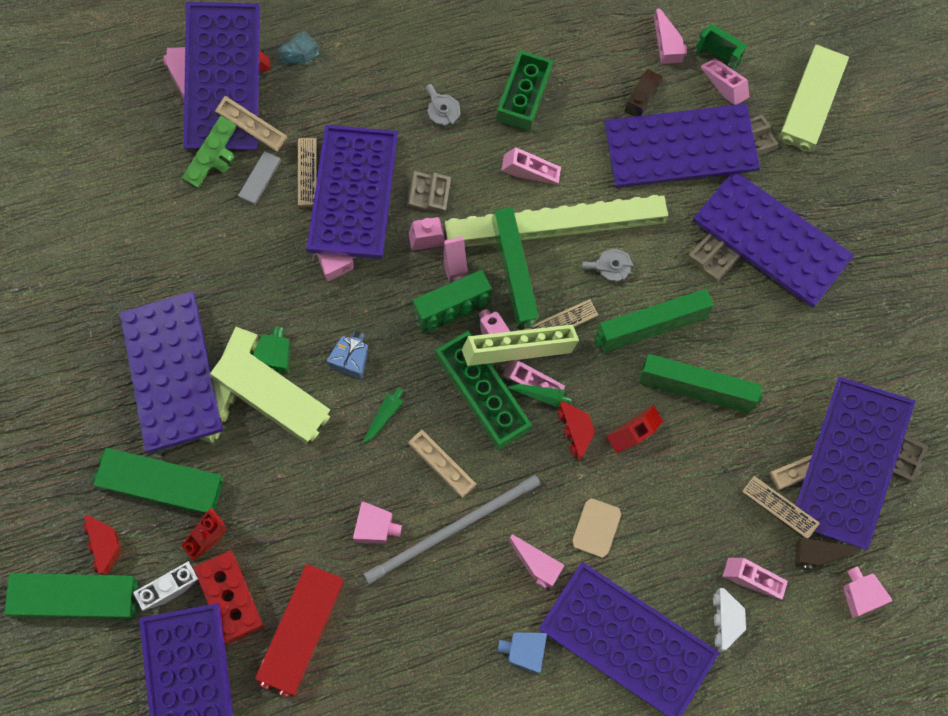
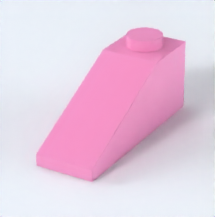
M656 9L654 22L661 64L682 63L684 56L687 55V46L683 44V38L662 10Z
M185 47L167 48V55H164V66L168 67L171 77L184 98Z
M716 58L701 66L703 72L723 97L732 104L737 105L750 97L748 80Z
M515 147L504 154L501 171L518 178L558 184L561 167Z
M463 236L444 241V267L449 283L468 276Z
M517 360L508 361L501 376L515 385L525 384L563 390L565 388V385Z
M512 534L509 542L532 578L536 580V584L543 589L547 587L551 589L564 565Z
M728 558L723 573L724 578L738 585L783 600L788 581L745 558Z

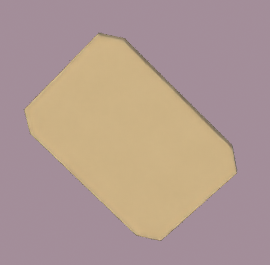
M593 498L589 499L584 505L572 540L574 548L600 558L606 556L609 553L621 517L620 509Z

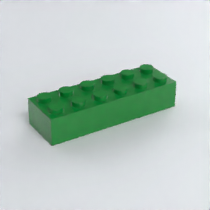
M469 331L436 349L435 358L497 451L530 432L532 424L490 363L467 365L462 352L468 336H471Z

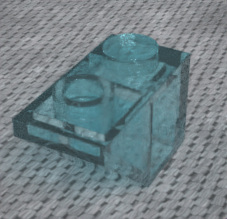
M305 30L300 34H296L292 40L282 44L277 50L278 60L285 63L306 64L320 54L318 43Z

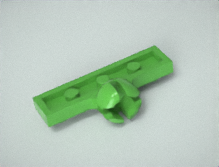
M220 116L182 176V179L199 188L212 168L226 172L230 167L222 160L232 164L234 155L225 146L236 130L237 125Z

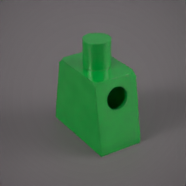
M273 327L272 335L262 334L253 356L274 371L289 374L290 341L287 338H283L285 329Z

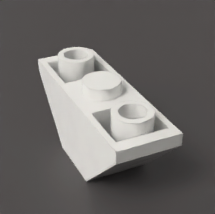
M188 561L133 593L141 609L144 611L166 604L180 596L198 578Z
M719 588L713 596V604L717 606V614L714 615V625L718 629V634L715 635V646L718 647V652H724L746 630L745 608L724 588Z

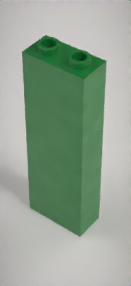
M513 207L494 210L491 220L516 326H522V329L533 327L539 315Z
M706 288L602 322L594 338L596 346L601 348L602 353L705 320L714 306L713 301Z
M652 354L647 355L638 382L642 385L748 414L754 408H757L758 403H761L763 398L762 384Z
M106 448L105 452L101 453L99 470L93 476V485L97 490L200 515H205L211 508L215 510L224 481L219 474L111 448Z
M9 573L4 615L10 618L133 620L134 614H137L138 609L133 592L139 589V582L134 576Z

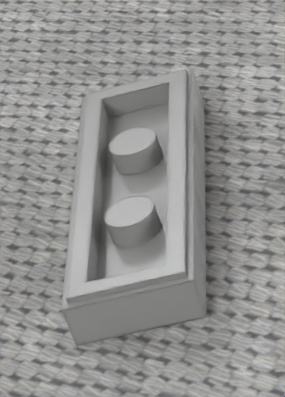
M264 151L240 191L238 198L255 206L281 163V158Z

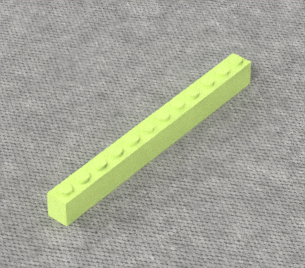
M652 195L648 198L634 197L630 200L598 201L588 205L581 203L571 207L564 205L554 209L542 208L537 211L524 210L520 213H514L521 240L664 224L668 218L665 197ZM488 214L485 217L470 216L460 220L452 218L445 221L446 240L463 236L465 247L497 243L491 220L493 214Z

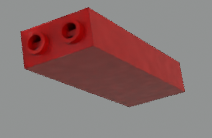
M305 565L255 678L260 682L258 686L270 690L271 687L279 690L277 694L289 698L290 695L296 696L345 583L343 578L311 565Z

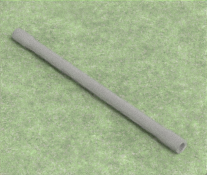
M536 475L529 477L518 486L385 563L363 573L365 579L370 584L383 577L387 572L518 496L541 485Z

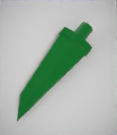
M525 384L507 387L556 408H559L561 402L571 403V397L563 396L565 392L563 389Z
M397 388L393 395L387 393L362 444L373 439L403 404V401L400 400L404 393L402 389Z

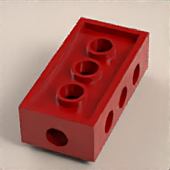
M232 550L194 566L208 604H220L224 643L226 645L265 628ZM220 576H226V580L224 582L217 583V580ZM228 594H234L231 601H225V597ZM236 612H241L242 615L239 620H232Z

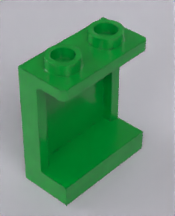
M712 23L707 29L703 28L699 34L700 39L695 46L697 47L695 54L699 56L702 50H706L728 63V67L735 71L742 60L747 44Z

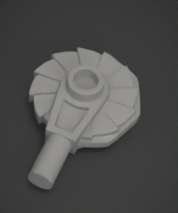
M432 84L427 85L426 90L431 96V103H429L427 110L429 119L435 122L436 125H452L460 117L459 102L450 95L437 94Z
M618 249L603 252L596 262H582V269H595L596 272H601L600 275L606 278L607 281L615 282L625 280L627 275L630 274V267H633L629 255Z

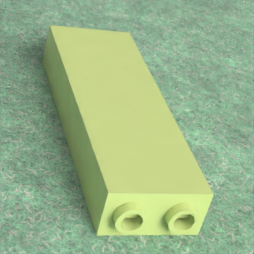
M815 45L778 140L784 144L796 146L802 151L812 153L848 62V56Z
M234 342L210 373V377L305 444L309 440L314 441L319 434L317 431L319 425L324 426L330 418L327 415L330 411L329 408Z

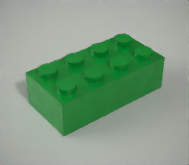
M519 50L497 110L496 121L531 131L552 72L554 60Z
M481 269L413 299V315L422 333L425 331L431 332L443 323L449 324L459 316L469 315L472 310L487 307L491 301L492 288Z

